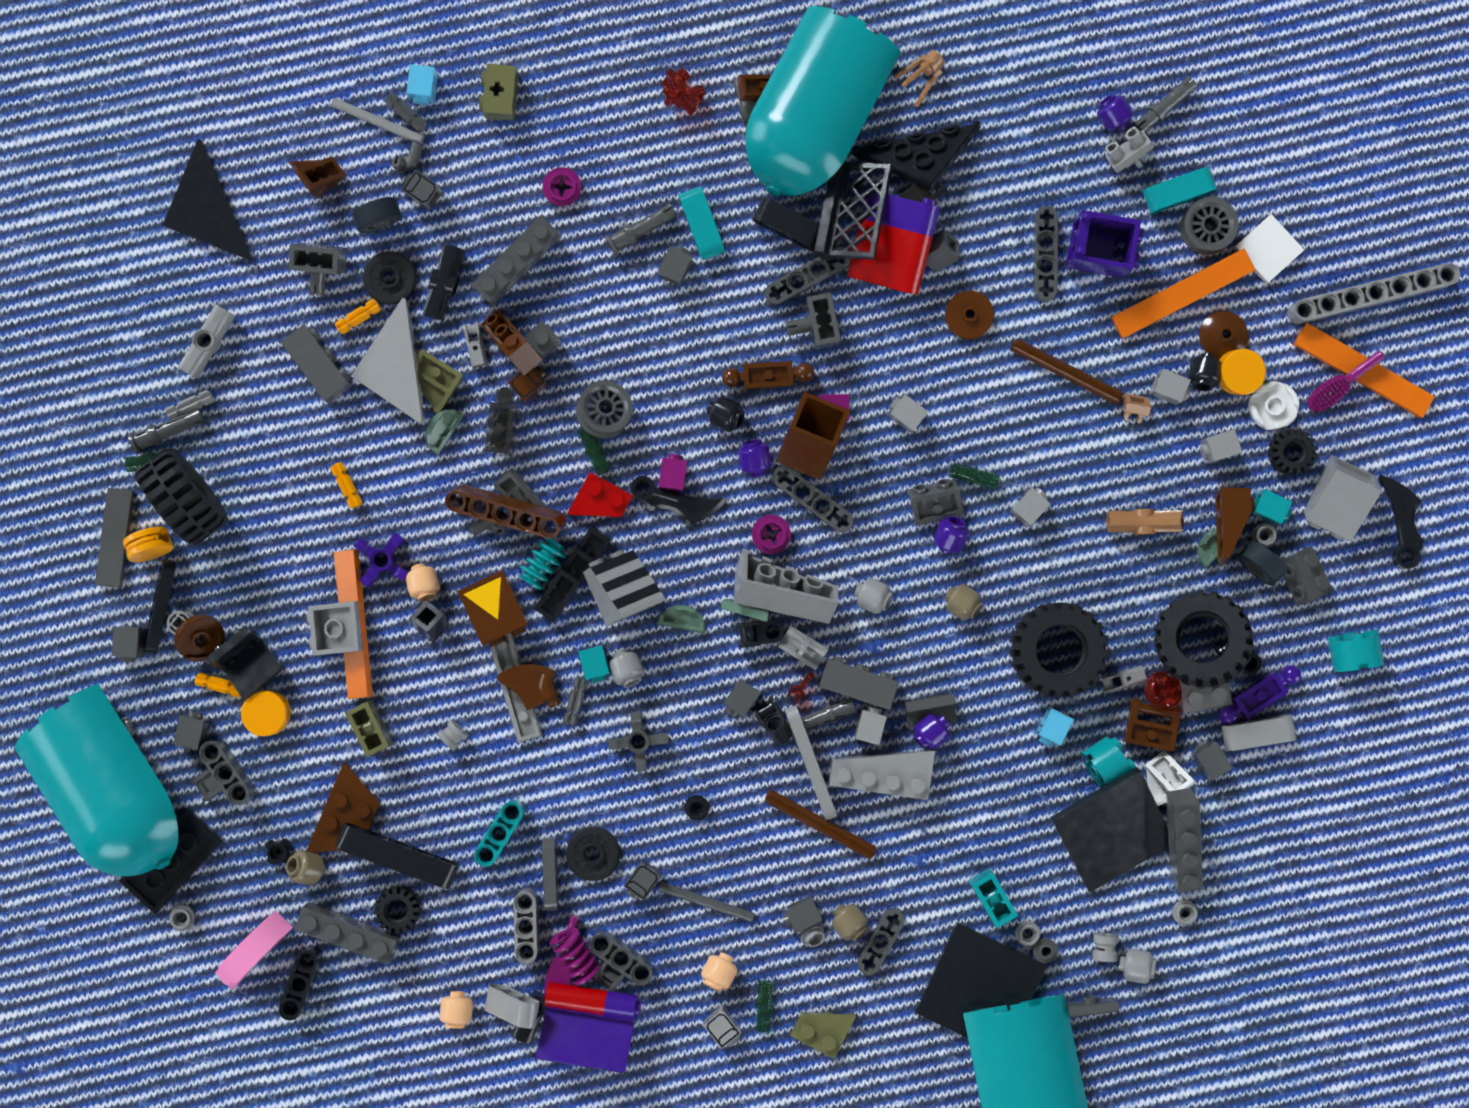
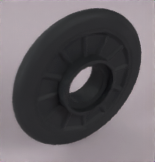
M386 251L375 255L369 260L363 273L364 287L370 297L379 303L388 305L397 304L402 298L407 299L413 292L417 280L416 270L412 262L403 254L394 251ZM392 271L396 274V280L393 284L384 283L383 277L385 273Z
M586 827L571 837L566 849L567 863L572 872L578 877L588 881H599L611 875L617 868L620 860V847L616 838L606 829ZM596 847L600 851L599 859L595 861L588 859L586 855L587 849Z

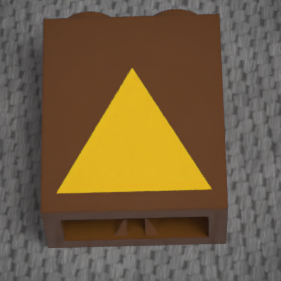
M504 570L457 591L482 645L489 644L490 648L504 642L502 637L508 634H512L513 637L526 632L525 627L530 625Z

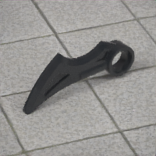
M1380 475L1378 480L1391 503L1399 546L1392 553V561L1400 569L1413 568L1419 564L1420 550L1424 541L1417 532L1414 522L1415 512L1422 501L1404 485L1389 477ZM1403 550H1408L1412 555V560L1408 564L1402 562L1400 558Z
M647 476L636 477L632 481L630 488L632 495L639 499L650 511L657 509L671 510L681 517L686 526L709 517L727 502L726 498H695L655 487L654 482ZM646 481L649 484L650 491L646 495H639L636 492L638 482Z

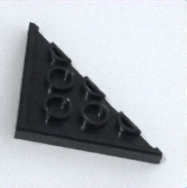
M973 121V124L961 127L959 125L940 128L937 132L928 134L920 132L906 135V138L891 141V139L882 140L861 148L854 146L851 148V155L868 163L891 164L893 174L932 191L979 131L981 122Z
M197 139L163 226L252 261L253 257L233 214L226 193L221 186L205 144L202 140Z

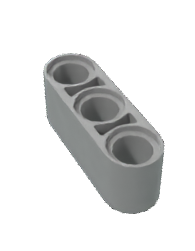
M1293 715L1275 716L1239 722L1231 726H1221L1225 751H1236L1297 740Z
M525 888L519 891L513 902L514 944L516 959L522 964H530L536 959L540 951L538 894L533 889ZM528 895L532 899V905L529 907L523 906L520 903V897ZM521 921H530L533 925V930L529 932L524 931L520 925ZM529 945L532 947L534 954L532 956H525L521 951V947Z
M489 984L484 1010L517 1027L532 1029L536 1025L540 1002L511 987L501 984Z

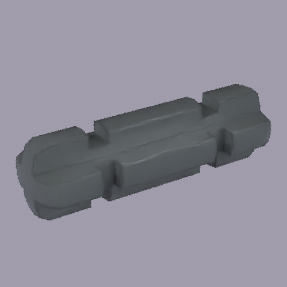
M392 92L386 97L385 103L391 109H394L408 124H411L417 132H422L426 128V120L418 116L395 93Z
M580 677L575 678L574 690L571 691L567 705L568 712L565 713L563 723L571 726L577 724V713H580L585 695L583 692L587 688L588 680Z

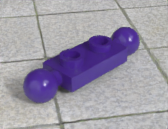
M1293 665L1286 666L1282 669L1280 677H1278L1276 672L1272 671L1234 696L1232 700L1236 706L1223 707L1219 713L1220 721L1228 726L1234 725L1238 722L1240 714L1248 720L1289 693L1284 685L1297 684L1301 679L1300 670Z

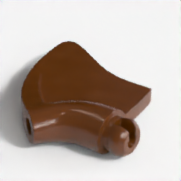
M536 664L519 665L497 675V680L520 697L526 710H530L544 702H547L550 708L560 703V699L557 697L558 693L553 684L556 671L548 667Z

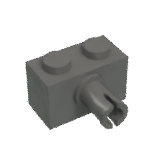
M300 242L290 244L289 270L311 273L309 295L325 296V275H338L346 272L347 248Z
M831 292L806 298L808 311L806 318L785 321L788 337L810 332L813 336L815 350L840 345L841 338Z

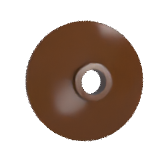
M1219 311L1213 313L1203 321L1200 327V345L1206 353L1214 354L1217 359H1220L1229 351L1245 349L1248 342L1247 326L1238 315L1232 312ZM1223 330H1227L1230 333L1229 338L1223 337Z

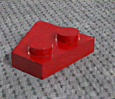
M590 472L567 513L571 516L622 517L633 495Z

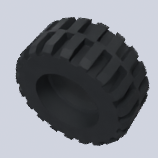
M172 448L163 449L137 469L135 474L136 481L149 503L152 504L166 524L188 544H200L226 524L228 519L227 513L224 511L225 509L219 502V499L201 475L197 473L195 468L179 452Z
M1204 590L1196 591V594L1189 595V593L1181 595L1182 598L1177 601L1174 599L1169 603L1170 607L1167 610H1163L1160 615L1161 619L1155 627V646L1164 668L1173 678L1181 681L1182 684L1196 686L1198 689H1204V687H1212L1213 689L1223 683L1228 684L1232 682L1235 676H1239L1244 671V667L1251 659L1253 632L1248 616L1246 617L1243 609L1239 604L1236 605L1231 598L1227 596L1222 597L1218 592L1214 591L1204 593ZM1201 617L1217 620L1224 626L1228 634V646L1224 654L1217 660L1209 663H1199L1191 660L1184 654L1180 646V635L1184 626L1190 621Z
M1058 602L1035 607L1034 610L1027 612L1023 616L1021 622L1016 624L1015 633L1011 635L1010 642H1012V648L1009 649V653L1013 659L1012 666L1014 671L1018 672L1021 681L1026 683L1029 688L1044 695L1062 698L1065 696H1075L1079 692H1085L1090 689L1089 686L1092 683H1096L1100 679L1098 675L1107 666L1104 662L1105 657H1109V650H1106L1108 639L1107 635H1103L1101 623L1094 619L1095 616L1092 613L1083 610V607ZM1055 626H1062L1072 630L1077 635L1081 645V654L1077 664L1071 670L1063 673L1048 671L1040 664L1036 655V645L1040 635L1047 629Z

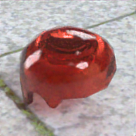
M1157 671L1149 674L1144 683L1146 699L1152 706L1159 709L1177 706L1182 699V689L1179 680L1166 675L1168 674L1167 671Z

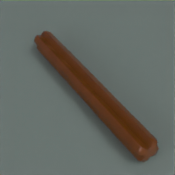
M1020 339L1014 340L1010 350L1114 404H1118L1123 397L1122 391Z
M770 790L765 797L767 804L868 859L874 856L876 847L869 842L825 820V818L774 790Z

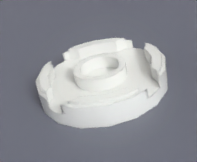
M1271 381L1262 384L1258 390L1252 393L1249 399L1248 410L1251 419L1258 426L1265 430L1276 431L1289 426L1295 420L1299 409V400L1297 394L1289 385Z

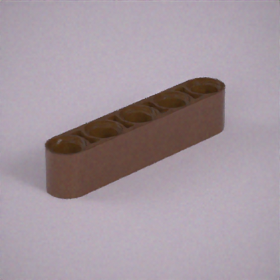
M458 485L445 497L446 506L453 512L551 539L556 537L567 524L565 515L560 511L469 485ZM456 494L463 498V502L457 499ZM479 500L485 503L486 509L480 506ZM502 507L507 508L509 510L510 515H506L503 512ZM525 514H529L533 522L528 521ZM549 520L556 524V529L549 525Z

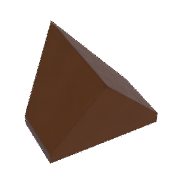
M333 157L323 160L289 161L295 173L317 199L347 176Z

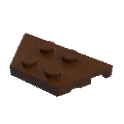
M346 762L342 764L306 850L308 852L340 851L335 845L345 822L368 830L371 829L381 801L368 789L366 783L354 773L351 766Z

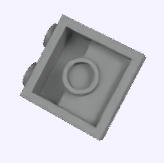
M358 601L308 606L307 622L311 633L309 646L313 656L363 651Z

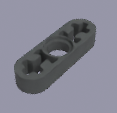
M543 838L545 911H553L559 908L556 838Z
M891 907L883 912L859 954L857 965L863 974L873 975L879 970L904 926L905 919L899 909ZM898 914L897 919L899 923H893L890 927V931L894 932L893 935H890L884 929H880L882 925L887 928L889 924L888 915ZM882 934L888 938V943L885 947L878 948L874 945V938L877 935ZM871 947L875 952L881 953V956L878 957L875 954L872 960L875 964L874 967L869 966L866 969L862 960L870 958L872 952L868 949Z

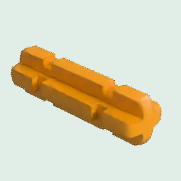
M371 299L365 303L366 306H360L346 315L345 319L341 318L335 323L338 331L341 334H345L351 330L350 327H356L370 318L371 314L375 315L381 310L378 302L375 299Z
M339 462L332 465L330 469L333 475L337 477L336 481L344 497H347L346 501L349 507L354 509L362 505L363 501L360 495L356 494L357 490L349 474H346L347 470L344 464Z
M202 672L198 673L195 678V685L207 686V689L224 694L229 693L234 697H241L229 680L216 676L209 677V674Z

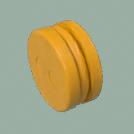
M1249 349L1232 350L1225 353L1219 359L1222 363L1219 386L1225 392L1232 395H1247L1258 390L1263 384L1266 376V367L1263 359L1256 352Z
M166 527L146 528L128 535L123 540L127 558L130 562L134 563L157 559L170 553L174 548L169 530Z
M273 690L256 692L244 701L241 709V719L245 728L252 734L262 737L281 732L288 725L291 717L289 702L281 693Z

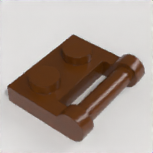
M1131 698L1123 742L1174 752L1181 708L1175 706L1167 708L1141 703L1139 699ZM1138 712L1170 718L1169 725L1138 720Z

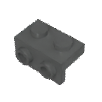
M1312 546L1281 559L1287 568V572L1283 577L1298 606L1315 601L1333 590Z

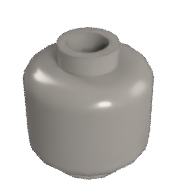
M869 578L863 584L859 583L857 585L854 596L857 597L858 607L871 613L879 614L882 610L886 611L888 609L893 593L890 592L889 585Z
M626 649L619 650L613 654V659L608 664L611 675L617 685H623L624 688H628L641 682L644 668L637 653L627 652Z
M1129 949L1126 957H1120L1119 971L1124 972V978L1127 981L1147 984L1150 979H1154L1156 959H1153L1150 952Z

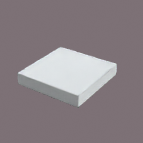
M1272 214L1233 248L1236 252L1245 248L1256 269L1254 272L1265 284L1269 283L1304 251L1300 244Z

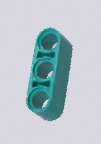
M1204 167L1148 187L1142 193L1150 215L1207 196L1218 189L1210 168Z
M700 186L678 194L701 260L703 261L725 253L702 187Z
M512 799L502 806L474 853V858L480 866L488 867L499 858L525 815V806L520 800ZM508 806H516L519 810V816L516 818L510 817L507 813ZM495 827H503L505 829L506 837L504 839H499L495 836ZM483 848H489L493 852L491 860H486L482 857L481 851Z

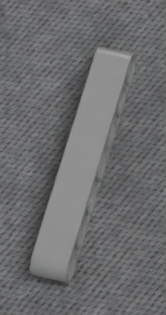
M1445 263L1305 298L1289 307L1287 312L1288 318L1294 324H1304L1441 290L1455 284L1459 280L1460 270L1455 264ZM1442 271L1447 273L1448 281H1444L1442 279ZM1418 277L1424 280V288L1418 285ZM1394 283H1397L1400 286V294L1394 290ZM1370 288L1376 291L1377 299H1373L1370 296ZM1346 294L1353 298V305H1349L1346 302ZM1322 300L1329 303V311H1325L1322 308ZM1298 306L1306 310V317L1299 315Z

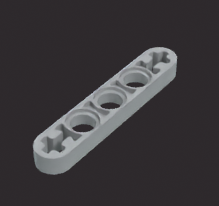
M797 706L787 708L785 712L825 820L837 817Z

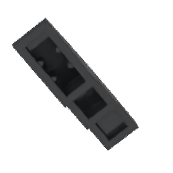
M590 526L579 545L575 547L564 566L558 571L534 610L555 623L586 578L583 572L590 568L589 563L600 559L612 538L595 526Z

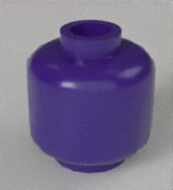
M1111 94L1098 104L1097 117L1106 130L1122 132L1131 125L1130 119L1133 117L1134 111L1123 96Z
M761 439L742 443V447L738 450L740 469L745 473H750L751 477L765 475V470L769 469L772 465L769 446L766 443H762Z
M949 516L939 522L934 542L941 552L953 554L964 549L969 535L966 522L955 516Z
M928 714L914 726L915 734L913 738L925 751L928 749L937 750L950 738V732L947 729L950 727V724L942 715L936 717L933 714Z

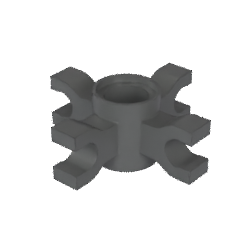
M641 711L630 712L632 733L628 737L609 739V750L629 748L635 753L636 772L647 771L645 750L649 745L668 744V732L649 735L643 730ZM634 735H642L646 741L645 746L642 748L635 747L632 744V737Z

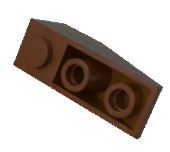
M499 309L488 315L485 321L480 324L524 376L543 360Z

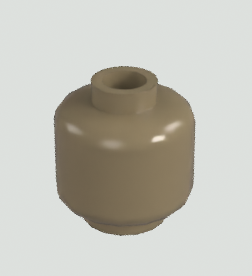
M961 584L957 588L951 587L945 596L947 611L963 621L969 618L974 619L983 606L980 593L965 584Z
M297 851L288 859L286 872L290 880L295 883L314 885L324 875V861L317 853Z
M841 904L832 913L835 916L832 920V927L845 941L852 939L855 942L868 930L866 926L868 918L855 904L848 906Z

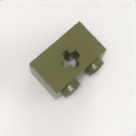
M487 64L486 72L482 71L481 85L484 86V96L480 95L479 110L482 111L486 119L515 121L519 78L516 66ZM498 88L502 89V92H499V96H495L494 93L498 92Z
M373 700L345 712L366 757L394 745Z

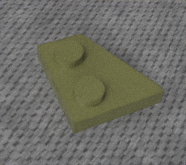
M421 349L417 355L418 381L421 385V391L437 414L444 410L465 375Z
M801 1012L790 1036L835 1059L856 1018V1014Z

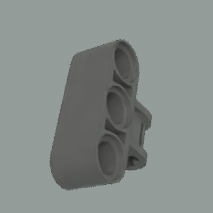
M212 740L204 743L199 750V755L207 770L191 781V784L196 785L202 794L203 802L209 801L222 791L232 804L241 805L251 801L255 795V787L228 746L221 740ZM212 745L218 749V756L216 758L212 757L209 753ZM225 766L230 767L232 770L230 778H226L223 774ZM239 786L243 787L246 791L244 799L239 798L237 795V788Z
M599 930L593 935L590 941V949L597 957L603 960L599 970L591 979L593 982L598 981L608 988V991L614 992L624 977H627L637 985H646L651 981L654 967L647 958L607 930ZM603 937L608 941V946L604 949L599 948L595 940ZM618 952H624L628 955L629 960L625 963H620L616 960L615 955ZM640 966H644L648 969L649 975L640 977L636 974L635 970Z

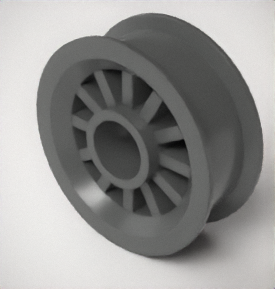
M1206 197L1195 202L1186 210L1180 223V233L1184 243L1194 252L1206 255L1215 254L1228 246L1236 237L1239 228V220L1234 208L1225 200L1217 197ZM1210 221L1214 225V231L1207 230L1204 222Z
M597 381L590 384L582 392L576 406V416L580 426L587 433L598 438H611L621 433L633 412V404L628 392L622 386L612 381ZM604 405L608 407L610 413H602L599 406Z

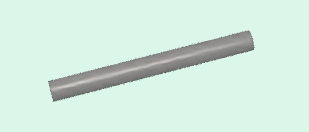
M333 98L331 102V107L410 141L423 143L424 135L337 98Z

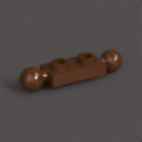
M792 361L743 364V372H739L735 368L726 369L722 374V381L724 385L731 388L738 386L740 382H744L745 390L794 386L793 378L806 383L814 378L815 371L812 365L808 363H802L795 369L792 368Z

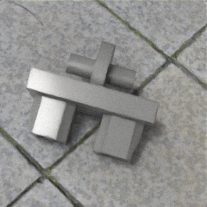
M1132 127L1125 134L1128 139L1125 143L1119 146L1117 141L1105 147L1107 152L1106 158L1116 173L1125 167L1126 169L1134 163L1138 168L1143 166L1140 159L1146 156L1149 150L1154 148L1144 130L1140 131L1136 127Z
M790 626L778 645L779 648L814 670L817 669L829 650Z

